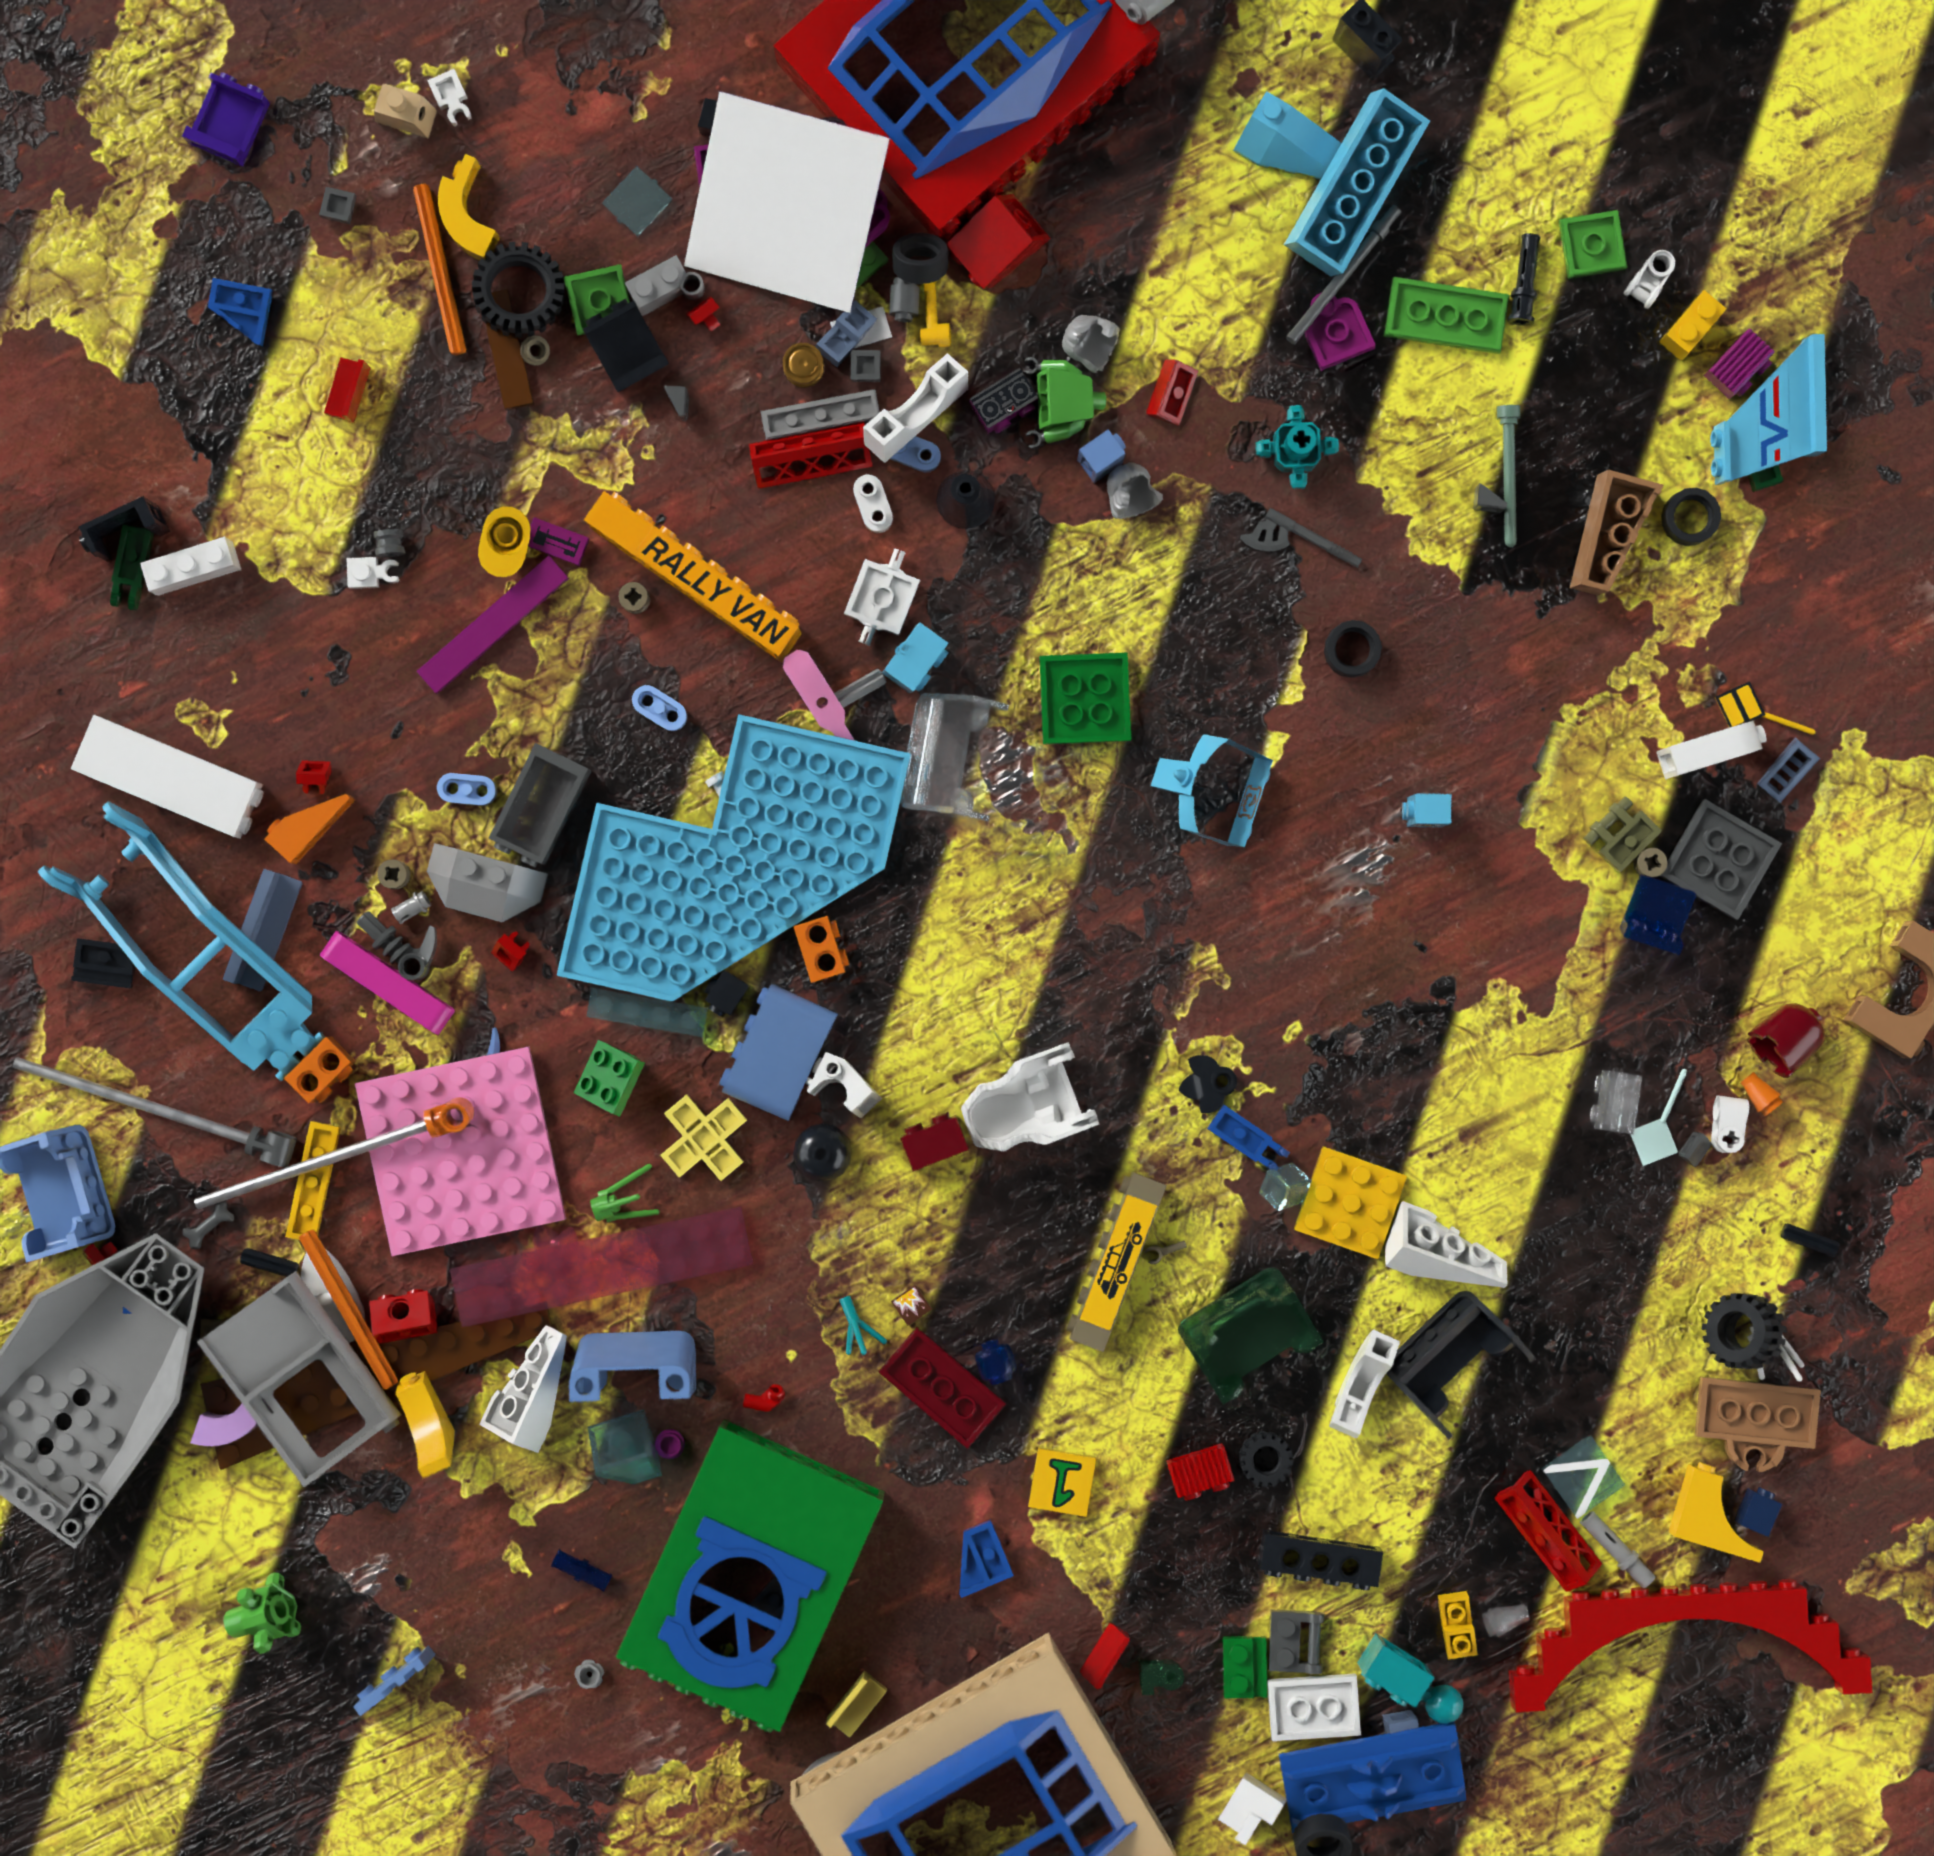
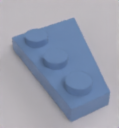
M429 1645L422 1651L416 1647L403 1658L406 1661L399 1669L395 1665L380 1676L383 1681L374 1688L370 1684L357 1695L360 1700L353 1706L360 1716L390 1694L394 1687L401 1686L412 1675L426 1667L436 1654Z

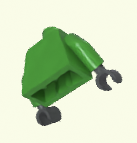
M1027 357L1024 360L1027 365H1035L1034 370H1025L1023 372L1028 378L1037 377L1039 429H1045L1044 433L1031 430L1026 434V437L1038 435L1039 438L1037 444L1029 445V448L1038 449L1044 441L1049 444L1070 438L1084 428L1086 421L1093 419V409H1105L1107 402L1106 394L1104 392H1093L1091 377L1083 375L1081 370L1067 360H1043L1042 363H1038L1033 357Z

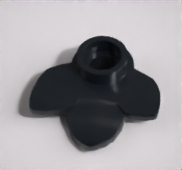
M1205 1055L1192 1056L1188 1059V1063L1193 1074H1190L1183 1080L1178 1090L1188 1098L1200 1099L1201 1113L1215 1112L1222 1106L1225 1096L1235 1090L1237 1077L1230 1068L1219 1067L1212 1057ZM1221 1075L1225 1076L1228 1081L1224 1087L1218 1086L1216 1082L1217 1078Z

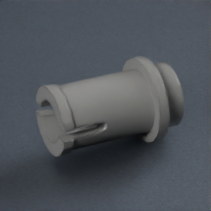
M415 891L413 897L396 907H392L391 911L396 920L403 924L406 920L422 911L426 913L431 903L423 891L419 893Z

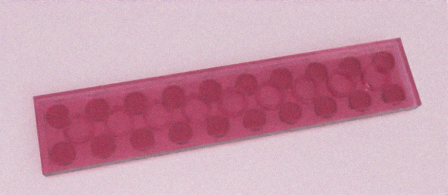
M739 1206L454 1267L450 1269L461 1325L465 1327L753 1265L742 1207Z

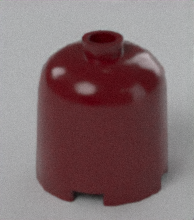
M1797 1003L1785 1004L1748 1033L1752 1037L1748 1040V1043L1762 1063L1768 1060L1776 1067L1773 1071L1775 1074L1783 1078H1789L1822 1046L1825 1039L1824 1029L1821 1024L1822 1018L1811 1007L1806 1008Z

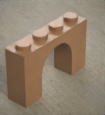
M1905 921L1891 942L1890 947L1914 961L1924 971L1928 982V992L1925 1001L1913 1013L1902 1016L1890 1011L1868 996H1858L1843 1021L1901 1058L1911 1059L1922 1051L1925 1045L1923 1039L1928 1031L1934 1030V933L1915 921Z

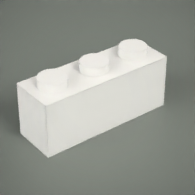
M226 537L140 563L148 591L157 596L242 570L234 544Z

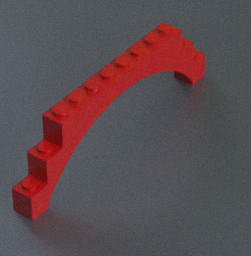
M1793 1579L1779 1580L1777 1585H1767L1766 1581H1751L1749 1586L1738 1587L1737 1583L1732 1582L1720 1583L1719 1588H1708L1706 1584L1690 1585V1589L1678 1590V1586H1662L1660 1591H1649V1588L1635 1587L1631 1588L1630 1593H1619L1618 1589H1603L1601 1594L1590 1595L1589 1591L1578 1590L1572 1591V1596H1563L1565 1632H1562L1561 1628H1546L1544 1633H1536L1538 1669H1535L1533 1665H1519L1517 1670H1509L1510 1703L1515 1712L1546 1711L1545 1702L1559 1683L1578 1664L1596 1650L1635 1630L1663 1622L1684 1619H1711L1740 1623L1764 1630L1784 1639L1813 1658L1832 1677L1835 1689L1843 1695L1873 1693L1871 1657L1856 1647L1842 1648V1652H1840L1839 1623L1825 1613L1810 1614V1618H1808L1807 1589L1797 1583V1580Z

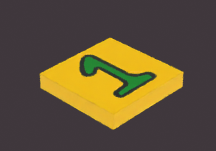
M1038 1447L1028 1507L1087 1517L1096 1457Z

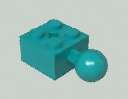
M1374 1634L1357 1662L1362 1671L1361 1675L1366 1678L1364 1681L1379 1691L1382 1687L1391 1694L1390 1698L1404 1707L1408 1703L1416 1708L1419 1701L1422 1700L1425 1702L1428 1715L1438 1723L1448 1724L1456 1721L1462 1714L1464 1706L1461 1694L1449 1685L1431 1686L1430 1684L1434 1676L1425 1663L1379 1634Z

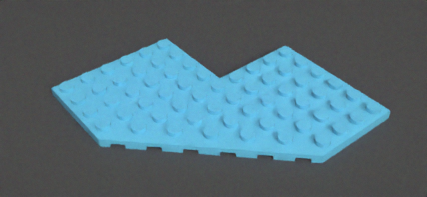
M738 714L712 829L596 803L556 976L671 1002L709 980L885 869L911 754Z

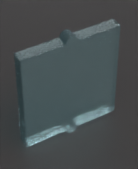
M636 166L602 204L617 217L619 224L623 223L638 237L672 201V198L658 186L656 179L652 180Z

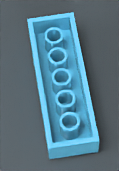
M1384 88L1370 93L1285 241L1284 246L1329 276L1343 274L1430 120Z

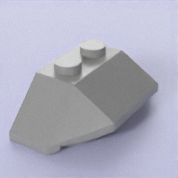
M434 843L427 868V873L445 907L499 922H505L540 903L548 877L547 873Z

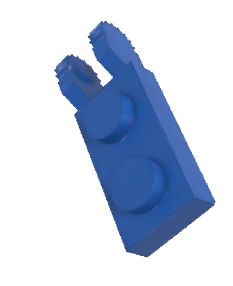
M1224 1104L1207 1127L1208 1130L1255 1162L1259 1161L1275 1173L1280 1169L1277 1164L1262 1156L1266 1147H1271L1281 1157L1287 1158L1290 1154L1289 1151L1274 1142L1271 1136Z

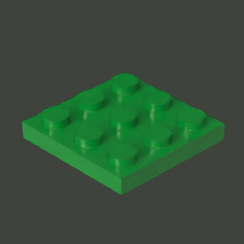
M1128 652L1039 656L1043 745L1131 741Z

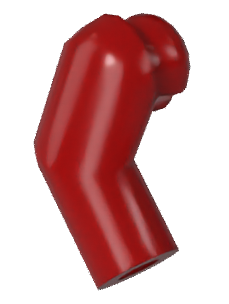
M773 1384L760 1396L745 1393L743 1408L770 1412L784 1400L785 1391L781 1385Z

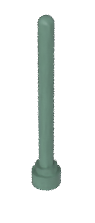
M1520 405L1497 406V419L1500 420V425H1503L1504 501L1507 503V508L1504 510V534L1507 547H1514L1516 545L1515 425L1518 424V419L1521 418Z

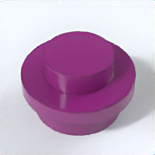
M674 1429L662 1431L655 1441L656 1451L665 1459L677 1458L685 1448L683 1435Z

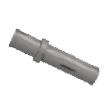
M1594 1511L1589 1512L1582 1518L1580 1524L1618 1562V1567L1622 1571L1626 1570L1642 1588H1646L1654 1581L1656 1576L1638 1558L1639 1554L1635 1550L1631 1551Z

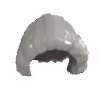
M1080 315L1073 319L1065 330L1062 348L1066 354L1072 359L1081 362L1090 372L1103 371L1104 366L1109 361L1108 356L1112 354L1120 329L1115 323L1097 316Z
M1134 462L1116 467L1108 476L1107 491L1110 499L1111 513L1115 519L1136 517L1138 514L1152 510L1164 500L1163 494L1156 491L1150 485L1151 476L1147 469Z

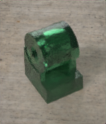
M1170 1659L1139 1660L1141 1694L1154 1695V1687H1163L1167 1690H1176L1181 1687L1184 1682V1673L1180 1665Z

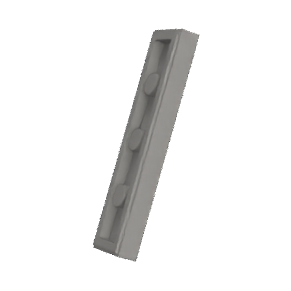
M875 389L760 411L766 441L861 422L867 423L880 413Z

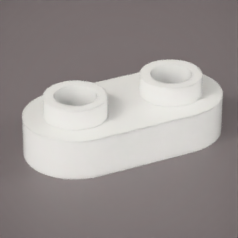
M863 475L856 480L853 491L864 524L874 533L885 532L890 528L893 516L883 486L877 477ZM867 484L872 485L874 488L870 494H865L862 491L863 487ZM875 512L883 514L881 521L877 522L872 519Z

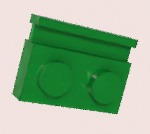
M1223 1636L1224 1698H1267L1266 1637Z

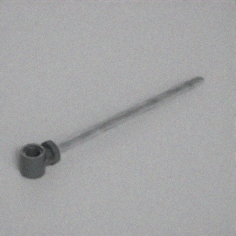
M16 1057L13 1063V1068L246 1144L245 1154L254 1156L258 1151L261 1152L260 1160L279 1167L289 1166L297 1138L273 1130H269L266 1136L263 1135V1128L254 1126L251 1132L247 1133Z

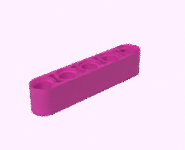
M337 930L320 953L324 960L437 1035L441 1033L455 1012V1009L413 980L405 979L398 970Z

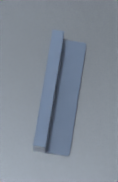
M263 869L241 931L274 960L302 887V882L278 872ZM235 951L232 952L222 980L262 991L267 980Z

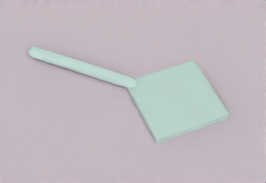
M1686 1069L1681 1070L1661 1119L1629 1131L1643 1166L1678 1153L1666 1120L1687 1074Z

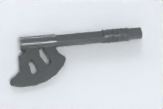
M1271 507L1265 516L1266 521L1258 522L1252 534L1240 536V539L1246 545L1254 549L1277 551L1289 546L1290 543L1287 537L1288 531H1291L1357 568L1362 561V558L1349 552V550H1345L1340 545L1338 546V544H1334V542L1314 533ZM1276 525H1279L1278 540L1273 541V530ZM1262 530H1266L1264 542L1258 541Z

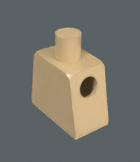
M382 84L374 109L376 123L428 139L437 110L422 95L387 84ZM419 112H422V117L419 120Z

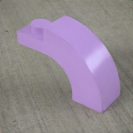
M242 1403L235 1412L222 1415L206 1411L200 1414L190 1443L201 1446L228 1444L250 1433L258 1424Z

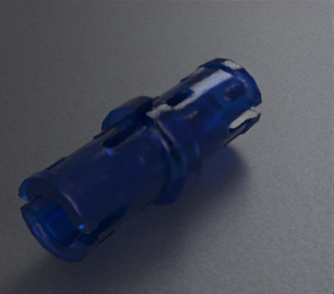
M561 1549L558 1550L551 1564V1567L575 1577L574 1581L580 1582L582 1580L603 1592L612 1577L611 1573L609 1574L590 1565L589 1560L584 1558L582 1561L563 1552Z

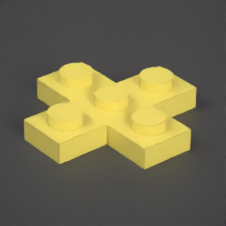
M686 1094L664 1113L681 1133L682 1137L660 1156L679 1178L701 1159L720 1181L744 1162L726 1141L728 1136L747 1121L746 1117L730 1098H727L710 1114L705 1116L689 1095Z

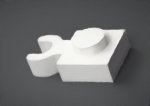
M455 69L427 80L440 109L443 110L449 107L447 115L454 127L457 126L455 120L456 113L464 112L468 120L472 118L468 107L461 103V101L468 99Z
M377 557L346 558L349 589L379 588V579H384L388 583L399 582V577H390L387 574L390 567L399 566V563L395 560H386L382 565H378Z

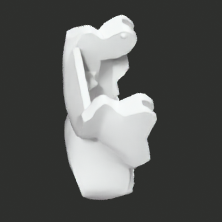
M1069 1043L1014 1062L1008 1073L1002 1078L993 1082L981 1083L976 1087L961 1107L966 1127L975 1146L1007 1151L1022 1142L1033 1141L1046 1145L1099 1125L1095 1109L1088 1110L1083 1114L1081 1113L1063 1062L1075 1058Z

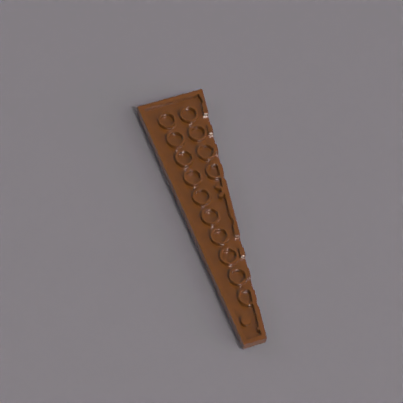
M546 1300L437 1326L438 1333L382 1343L379 1346L396 1374L398 1382L407 1374L413 1372L419 1374L424 1371L429 1380L433 1381L537 1337L545 1325L552 1328L553 1326ZM359 1345L352 1347L379 1383ZM315 1360L273 1392L274 1398L302 1436L359 1412L320 1360ZM224 1378L200 1384L206 1411L225 1415L235 1412L241 1405V1401ZM397 1384L384 1390L389 1398L397 1396ZM259 1426L231 1443L215 1446L220 1470L274 1448Z

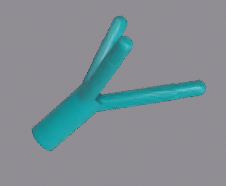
M850 1295L839 1299L848 1321L847 1355L852 1353L854 1334L861 1354H867L859 1326L882 1344L887 1343L886 1338L859 1318Z

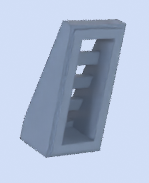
M1795 737L1757 784L1781 803L1820 758ZM1796 750L1806 758L1804 763L1793 755ZM1788 759L1799 768L1796 773L1785 764ZM1780 768L1791 777L1788 782L1777 773ZM1772 777L1784 786L1781 791L1769 782Z

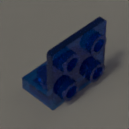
M1641 874L1619 927L1623 937L1680 955L1684 946L1680 936L1695 900L1696 893L1692 890Z

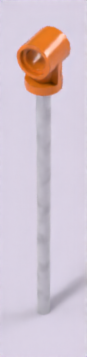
M453 1098L447 1103L424 1110V1120L195 1198V1205L199 1210L426 1131L429 1132L432 1138L451 1132H460L473 1119L474 1107L466 1098ZM451 1109L460 1110L463 1114V1120H455L451 1116Z

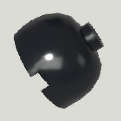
M820 1123L811 1125L801 1132L795 1141L793 1156L795 1165L802 1175L812 1181L827 1182L835 1180L846 1171L851 1162L852 1148L850 1140L842 1130L831 1124Z

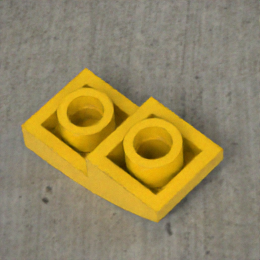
M1467 1591L1437 1595L1448 1660L1476 1656L1475 1630L1472 1624Z

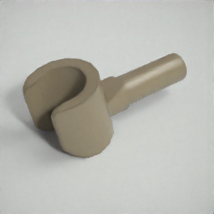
M1185 1241L1164 1247L1151 1245L1145 1252L1156 1250L1159 1253V1258L1150 1260L1148 1263L1157 1264L1163 1256L1187 1248Z

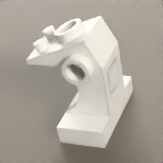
M827 1052L823 1058L819 1057L813 1068V1073L815 1074L813 1079L808 1077L806 1080V1084L809 1086L807 1092L813 1096L830 1083H842L847 1090V1100L843 1104L860 1118L883 1099L848 1061Z

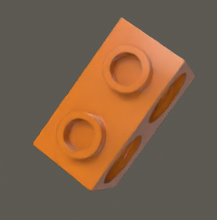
M825 916L793 926L811 983L846 973L844 966L849 965L845 949H839L836 938L841 937L836 920L830 921L829 916ZM816 926H822L827 933L826 939L821 943H815L810 938V932ZM825 954H830L835 958V966L830 971H823L819 966V960Z
M332 1036L325 1037L284 1079L308 1104L315 1103L316 1101L321 1103L333 1092L330 1087L337 1080L343 1082L354 1071L351 1066L356 1060ZM331 1053L336 1054L339 1058V1065L335 1070L330 1069L326 1062L327 1057ZM310 1074L315 1075L318 1079V1086L313 1091L308 1089L305 1083L307 1076Z

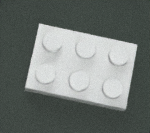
M1356 1674L1267 1679L1272 1741L1361 1736Z

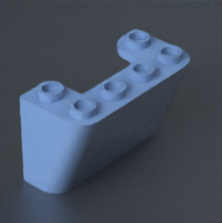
M771 984L769 988L763 987L756 1002L761 1005L756 1016L750 1015L744 1031L748 1032L744 1043L738 1041L731 1056L736 1059L732 1069H725L719 1085L723 1086L722 1093L789 1121L838 1013L775 984Z
M685 1331L591 1333L583 1336L578 1343L570 1376L569 1401H600V1390L607 1383V1370L659 1369L660 1399L691 1398L696 1391V1355L693 1337ZM666 1381L672 1388L680 1391L674 1392L669 1390L666 1385Z

